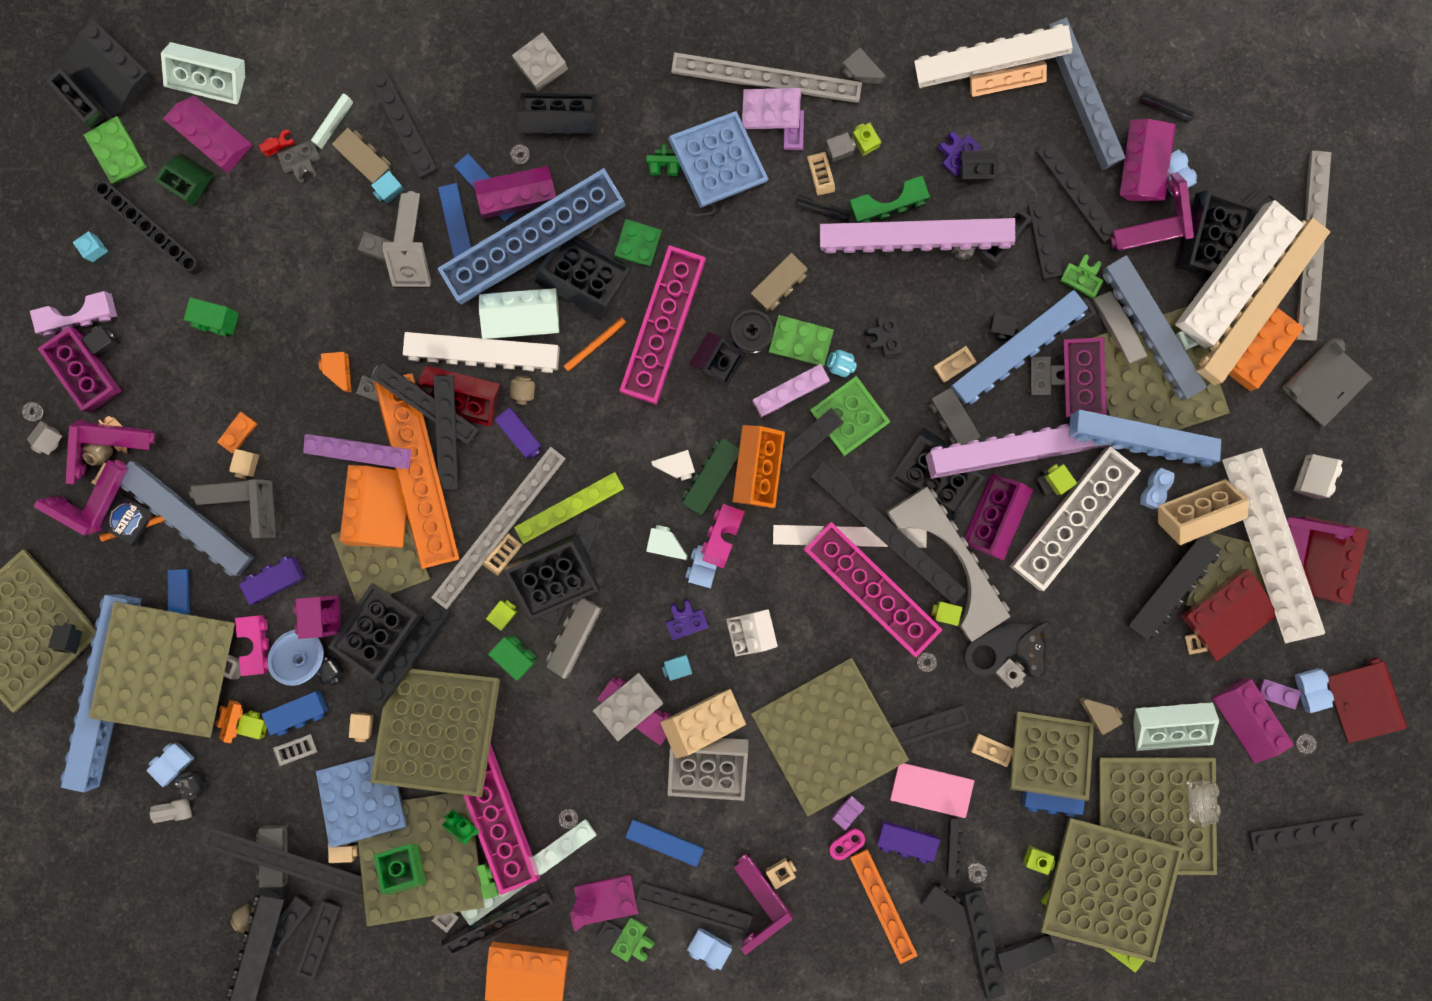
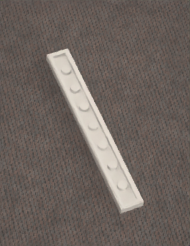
M773 525V544L807 545L824 526ZM837 527L856 546L888 547L867 527ZM897 528L916 546L926 548V530Z

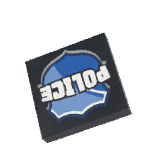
M120 494L100 527L134 546L154 514Z

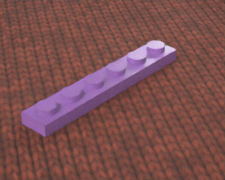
M305 434L303 453L410 469L411 449Z

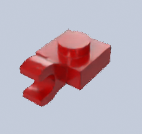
M288 129L283 130L278 139L273 137L265 139L259 145L261 152L268 157L284 150L285 146L293 145L295 143L293 139H285L291 132Z

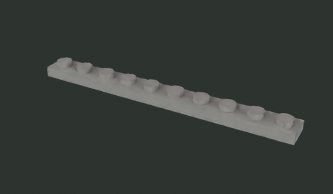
M675 52L671 70L673 74L767 89L800 88L801 94L854 103H859L862 82Z
M1311 151L1309 153L1304 221L1314 218L1326 228L1331 152ZM1324 242L1300 274L1296 322L1304 327V329L1295 340L1317 341Z
M552 447L547 450L431 597L445 609L450 607L483 565L486 558L507 535L564 463L565 457Z

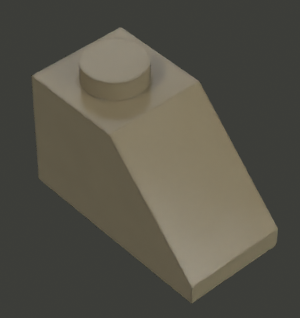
M1085 698L1079 699L1099 734L1104 735L1123 724L1120 719L1122 715L1116 707L1114 708L1113 706Z

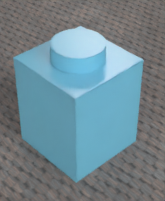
M390 171L371 185L375 189L373 194L379 201L384 200L387 204L405 190Z
M89 231L73 242L83 258L94 262L108 252L99 237Z
M687 654L664 662L665 666H662L665 678L669 677L670 681L692 674Z

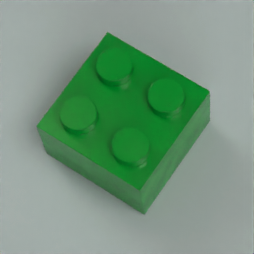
M189 298L184 320L190 322L189 326L198 330L210 331L226 337V334L233 335L239 313L225 306Z
M508 635L488 655L518 681L537 662L534 659L536 655L528 648L525 650L521 646L522 642L516 636Z
M407 844L374 855L381 894L392 895L426 884L419 845Z

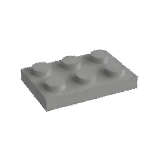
M638 673L596 707L593 712L614 738L619 741L664 703L640 673Z

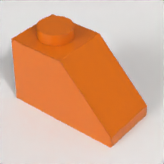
M345 352L321 354L319 368L322 373L342 390L351 392L348 354Z

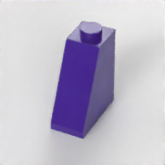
M508 408L494 419L526 458H534L541 452L539 449L542 448V445L514 410Z

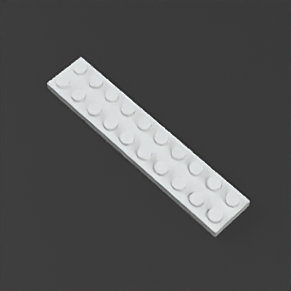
M1262 448L1222 460L1230 483L1249 500L1248 518L1244 519L1243 522L1270 601L1275 609V615L1285 643L1324 635L1325 630Z

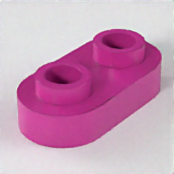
M850 829L830 844L829 851L831 856L836 860L845 859L864 845L865 836L859 829ZM853 835L858 836L857 841L851 840ZM837 846L842 847L841 852L835 851Z

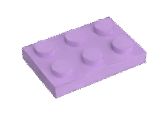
M744 89L742 113L744 128H799L801 89Z

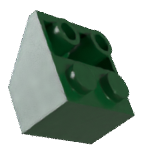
M181 153L163 165L154 181L194 206L214 174Z

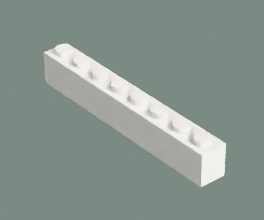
M1059 24L1045 31L1044 29L1034 30L1032 34L1025 35L1020 33L1010 39L998 38L989 44L981 42L976 44L975 47H960L950 53L942 51L933 57L928 55L921 56L918 60H915L919 88L1071 54L1073 47L1069 26Z
M405 332L403 355L408 357L409 361L419 362L420 359H427L429 363H439V360L446 361V364L458 365V362H465L466 366L474 367L478 363L484 364V367L496 368V365H501L503 369L508 370L522 367L523 371H534V368L541 369V372L553 373V370H558L560 352L558 345Z

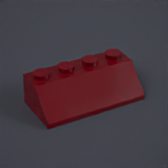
M425 366L419 378L418 386L434 397V375H454L456 413L469 422L492 426L499 399L500 384Z

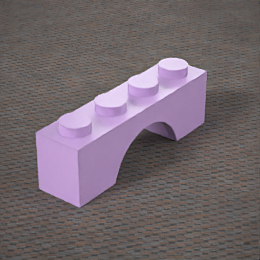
M105 291L86 296L81 310L71 316H62L57 309L50 306L30 311L35 333L44 337L55 336L56 332L63 331L69 326L73 328L78 326L89 327L93 325V322L111 321L112 317L117 316L112 294Z
M819 364L753 399L752 403L760 418H763L791 401L828 384L830 380L822 365Z

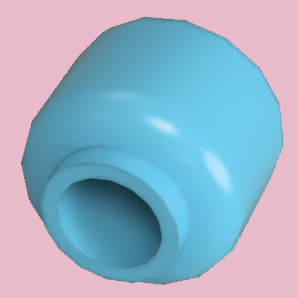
M836 350L834 353H830L827 367H829L831 373L847 377L855 371L857 363L854 362L853 354Z

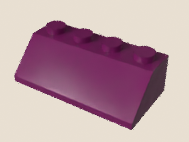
M195 95L175 104L163 118L227 173L233 169L253 145Z
M1152 119L1130 120L1120 190L1122 197L1128 201L1165 200L1175 124Z
M548 166L473 182L482 219L538 208L556 197Z
M991 474L964 537L968 547L1004 561L1033 489L1023 483Z
M1242 678L1212 698L1253 763L1278 756L1294 746L1252 679Z

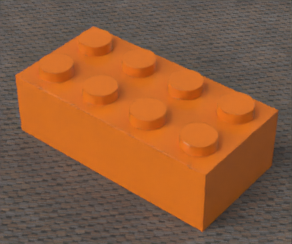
M1276 307L1228 375L1249 391L1258 389L1304 327Z
M742 426L733 502L775 508L785 436L784 431L762 426Z

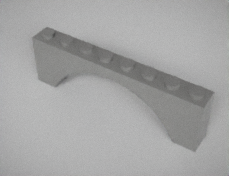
M923 487L887 510L886 513L896 528L926 530L941 538L956 553L963 566L967 580V602L958 625L966 638L972 642L1010 617L1008 614L1010 609L1004 601L1001 602L998 598L999 592L994 585L991 586L987 581L989 576L985 570H980L977 563L979 561L974 553H969L966 548L968 543L963 537H959L956 532L958 530L956 524L952 520L949 521L946 517L948 512L942 504L939 505L936 501L937 495L934 490Z

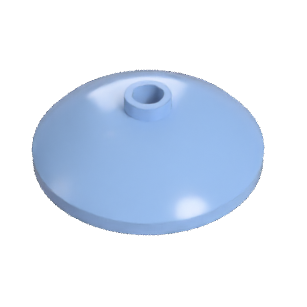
M295 630L288 631L280 636L272 645L268 655V669L272 677L278 682L289 686L302 684L312 678L320 668L323 660V646L320 639H298Z

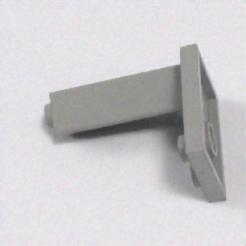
M413 191L401 193L394 242H383L382 249L392 286L430 287L431 278L423 243L413 242L420 197L419 193Z

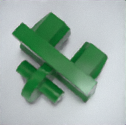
M662 144V149H655V155H647V166H649L650 175H660V166H668V175H678L679 166L681 165L676 156H666L674 155L673 150H667L666 144Z
M451 810L444 817L446 822L442 824L443 829L464 845L471 840L472 836L480 833L478 828L454 810Z

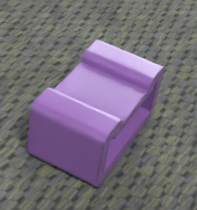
M850 794L831 818L844 830H847L865 807Z

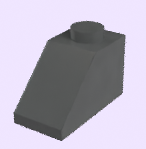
M861 48L857 49L842 64V73L847 79L851 78L852 81L881 84L884 81L885 74Z

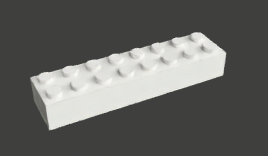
M1273 200L1264 204L1175 325L1203 348L1214 346L1304 224L1277 201Z
M1111 446L1104 448L1009 567L1039 591H1044L1141 470Z

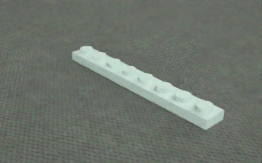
M586 819L533 856L540 876L597 835ZM525 886L485 899V908L461 911V914L471 926Z

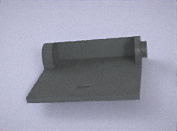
M1331 337L1282 386L1284 392L1323 427L1372 379L1369 374L1344 353L1346 351L1345 343L1340 338Z

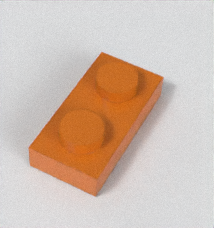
M240 412L217 443L234 454L235 449L240 448L257 423L243 412Z

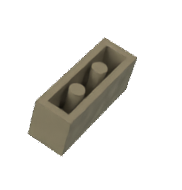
M347 128L332 145L371 183H375L388 171L390 173L393 172L389 167L391 163L383 156L379 158L375 154L377 150L370 143L365 145L361 141L363 137L356 130L352 132Z
M791 253L751 292L750 296L766 312L769 309L773 311L780 304L778 300L783 295L787 297L794 290L792 286L796 282L800 284L807 277L805 273L808 269Z

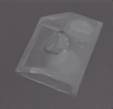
M1211 780L1187 781L1189 820L1201 827L1219 822L1218 816H1220L1221 811L1220 806L1217 804L1219 788L1216 782Z

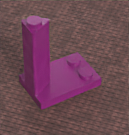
M1178 172L1171 173V180L1168 181L1169 190L1173 192L1175 217L1113 230L1114 237H1110L1112 249L1116 248L1119 251L1184 236L1186 239L1194 238L1187 181Z
M78 419L69 426L66 484H75L86 474V464H84L82 449L85 443L150 450V445L155 443V432L149 429L86 423V420Z
M108 460L83 510L68 503L66 498L59 495L36 500L34 508L84 536L102 531L103 529L100 525L129 468L120 460H115L114 462Z
M1296 516L1289 517L1288 525L1302 566L1304 564L1310 529L1333 533V537L1339 539H1348V536H1353L1355 533V527Z
M747 854L737 860L739 864L734 869L772 922L756 935L752 932L743 939L741 950L745 955L793 920L794 914L786 907L755 862Z
M631 874L574 886L576 900L570 916L575 932L587 924L639 913Z

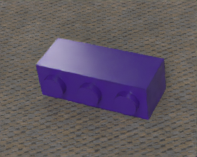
M286 556L278 560L279 564L274 567L271 565L261 569L262 573L256 576L251 574L243 578L244 582L240 583L239 586L248 604H256L305 579L306 577L297 559Z
M886 821L881 822L876 844L880 847L881 851L891 853V850L898 852L899 856L905 858L914 856L917 857V861L928 863V861L934 862L940 842L938 836Z

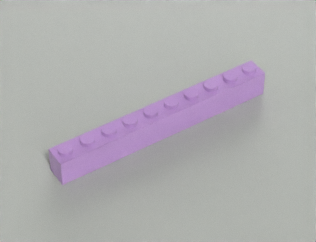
M1015 218L820 224V248L825 253H836V250L854 253L855 250L862 249L863 252H874V249L892 252L898 248H901L902 251H913V248L930 251L933 247H940V250H951L952 247L968 250L972 246H979L980 249H990L991 246H999V248L1006 249L1011 248V245H1015Z
M1064 424L1052 430L1051 427H1047L1033 433V430H1030L1018 436L1008 434L1001 439L991 437L984 442L973 440L968 442L967 445L956 443L944 449L942 446L935 447L926 455V460L931 478L1109 447L1111 445H1095L1091 441H1077L1076 438L1069 437V424Z

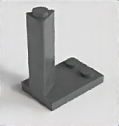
M254 479L241 482L191 486L189 494L195 500L196 505L250 501V533L252 538H276L272 481Z

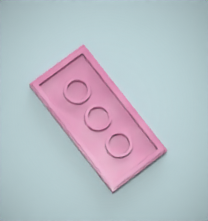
M903 763L897 767L890 800L966 818L974 780Z

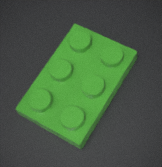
M116 116L84 134L112 185L120 183L147 167L119 117Z
M779 315L769 353L813 365L821 364L824 367L834 330Z

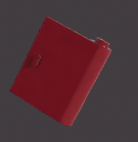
M1379 657L1368 660L1365 667L1328 676V684L1333 694L1348 743L1407 728L1385 660H1380Z

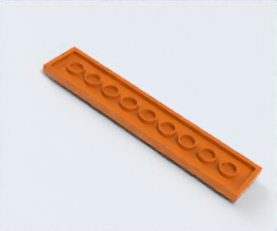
M413 373L403 375L415 384ZM374 381L389 445L411 449L410 469L396 467L395 469L420 568L423 569L459 560L423 414Z

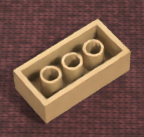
M1225 479L1159 505L1158 524L1179 545H1182L1248 518L1249 500Z
M731 689L719 692L660 722L675 758L688 756L746 725Z

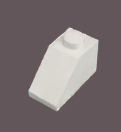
M688 450L651 461L653 467L677 479L681 478V481L692 478V474L695 473Z

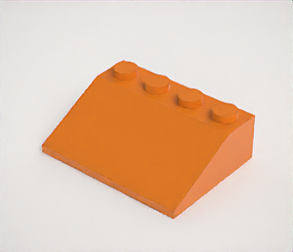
M348 465L340 541L347 546L403 548L407 513L396 470Z
M493 941L489 947L485 1000L563 1001L569 951Z

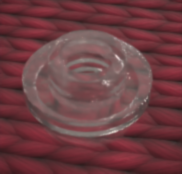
M516 145L512 148L511 158L515 163L523 164L528 161L530 152L526 146ZM519 152L524 153L523 157L521 158L517 157V154Z
M30 402L23 407L22 413L26 420L37 421L42 417L43 410L38 403ZM33 408L34 413L30 415V409Z
M923 653L918 657L917 664L922 671L930 672L935 669L937 660L933 654ZM925 659L930 660V664L928 666H925L923 663Z
M1304 734L1297 739L1296 745L1300 752L1310 754L1316 749L1317 743L1313 736ZM1307 740L1308 746L1304 747L1303 743Z
M565 809L559 815V823L563 828L571 829L578 822V815L572 809ZM570 815L572 821L567 822L565 816Z
M974 863L969 866L967 874L972 882L980 883L986 879L987 870L982 864ZM976 870L981 871L980 876L974 875Z

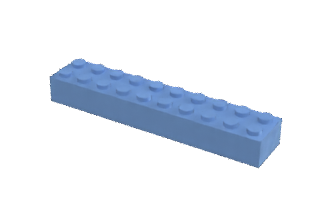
M603 168L437 269L457 302L462 305L625 207L624 200Z
M113 594L104 595L100 602L101 613L95 625L97 628L96 635L91 642V647H93L92 653L88 657V670L82 682L84 686L83 693L78 699L80 706L78 713L74 717L75 728L69 739L71 746L65 757V762L67 763L61 775V788L87 792L100 786L114 722L90 719L89 714L113 603L116 601L140 606L142 600L140 598Z

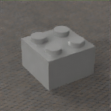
M543 32L512 55L516 65L537 92L568 70L566 62Z

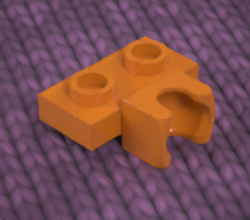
M229 700L228 707L220 706V717L215 722L218 728H222L219 738L226 743H231L232 739L236 737L237 720L242 716V705L237 701Z

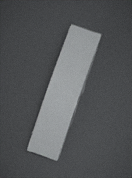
M1110 291L1093 298L1107 332L1111 333L1117 348L1121 349L1127 364L1147 357L1134 328L1112 292Z

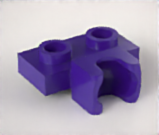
M950 132L946 136L950 141V146L943 142L937 145V148L947 156L941 164L953 176H957L959 173V160H961L959 151H979L982 147L969 135L961 139L956 133Z
M688 598L684 599L685 607L682 610L677 609L674 603L670 604L674 618L666 621L672 640L709 628L702 608L692 611Z

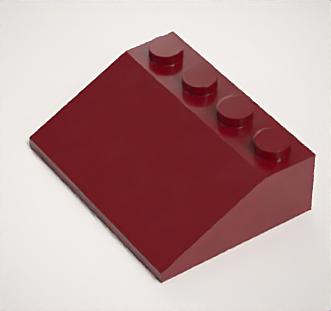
M1304 516V517H1303V518L1312 519V520H1318V521H1323V522H1328V523H1334V524H1339V525H1345V526L1355 527V526H1351V525H1347V524L1332 522V521L1323 520V519H1318V518H1313V517H1308V516ZM1355 527L1353 536H1348V539L1334 538L1333 533L1310 529L1303 569L1313 597L1338 604H1351L1369 530Z
M1240 569L1181 614V617L1217 662L1270 622L1276 615L1272 603L1256 577L1249 569Z

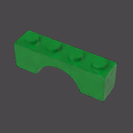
M920 176L905 181L902 185L900 197L893 202L880 203L867 194L850 200L848 205L855 223H872V220L877 218L879 220L887 219L890 217V214L895 212L902 214L912 206H915V208L926 205L930 196L924 178Z

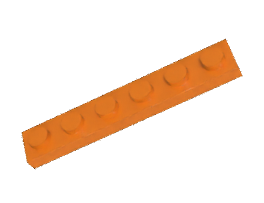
M868 849L850 856L899 963L902 964L918 956Z

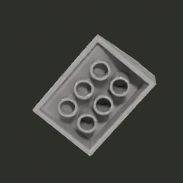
M720 738L698 751L680 758H675L670 746L668 796L744 801L748 740Z

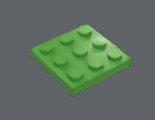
M857 376L810 410L816 420H818L830 408H833L844 421L842 425L829 435L843 456L890 423V420Z

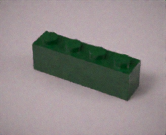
M723 438L721 441L717 440L711 449L714 451L711 458L707 456L701 465L704 467L701 474L696 473L691 481L694 484L691 490L687 489L681 499L684 501L682 504L702 516L738 459L740 448Z

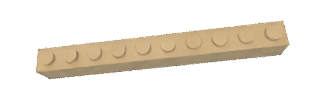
M1314 218L1301 221L1304 224L1217 343L1209 348L1211 350L1210 353L1200 360L1197 372L1213 385L1223 383L1329 235L1330 231Z

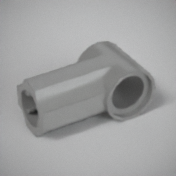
M188 798L171 801V803L150 807V818L153 823L173 819L178 821L192 817Z

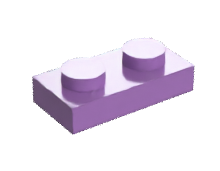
M800 110L799 128H784V150H803L804 110Z
M1263 678L1258 689L1265 700L1292 709H1296L1301 694L1299 690Z

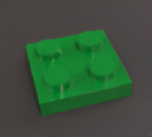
M625 219L615 257L651 267L662 230Z

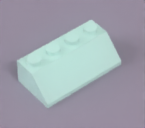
M172 42L161 52L164 87L228 103H239L245 79L244 60Z
M556 288L479 294L482 339L559 333V302Z
M656 525V529L651 528L646 552L687 560L688 555L675 535L669 532L670 528Z
M1213 703L1137 708L1133 720L1136 751L1213 745L1219 724V718Z

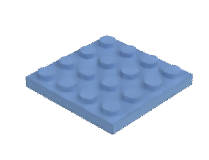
M737 111L673 134L668 138L700 208L769 180Z
M375 755L316 771L330 848L407 828L399 786L370 783Z

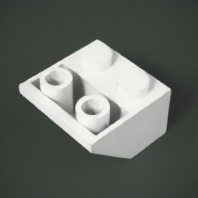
M1314 454L1306 455L1293 491L1313 499L1330 498L1335 492L1336 485L1334 484L1342 472L1341 464L1343 461Z
M769 609L726 619L735 656L763 652L778 647Z

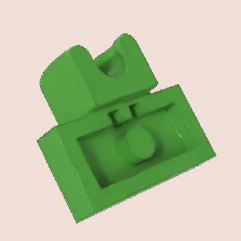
M1083 255L1077 266L1071 263L1067 265L1060 282L1094 298L1103 282L1102 279L1095 276L1101 266V262L1098 261L1093 267H1090L1087 264L1089 256Z
M484 861L477 866L481 882L482 896L485 900L499 896L500 893L489 863Z
M631 917L611 952L626 962L629 961L632 955L640 961H645L648 955L643 952V947L651 949L655 942L643 936L648 927Z

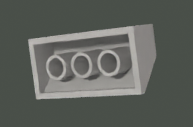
M585 598L574 602L571 609L574 612L571 618L567 617L563 625L565 630L562 635L559 634L554 644L557 646L554 652L550 651L547 656L548 669L564 679L570 675L603 607Z

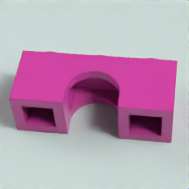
M726 504L722 505L721 510H716L713 520H716L715 526H710L707 534L710 540L708 543L704 542L701 553L704 554L702 561L724 569L732 544L725 542L721 538V534L730 533L736 535L745 511Z
M264 615L235 618L237 637H247L253 642V651L249 655L239 657L241 676L268 673L267 649H269V639L266 638L265 632L268 627L267 620L264 619Z

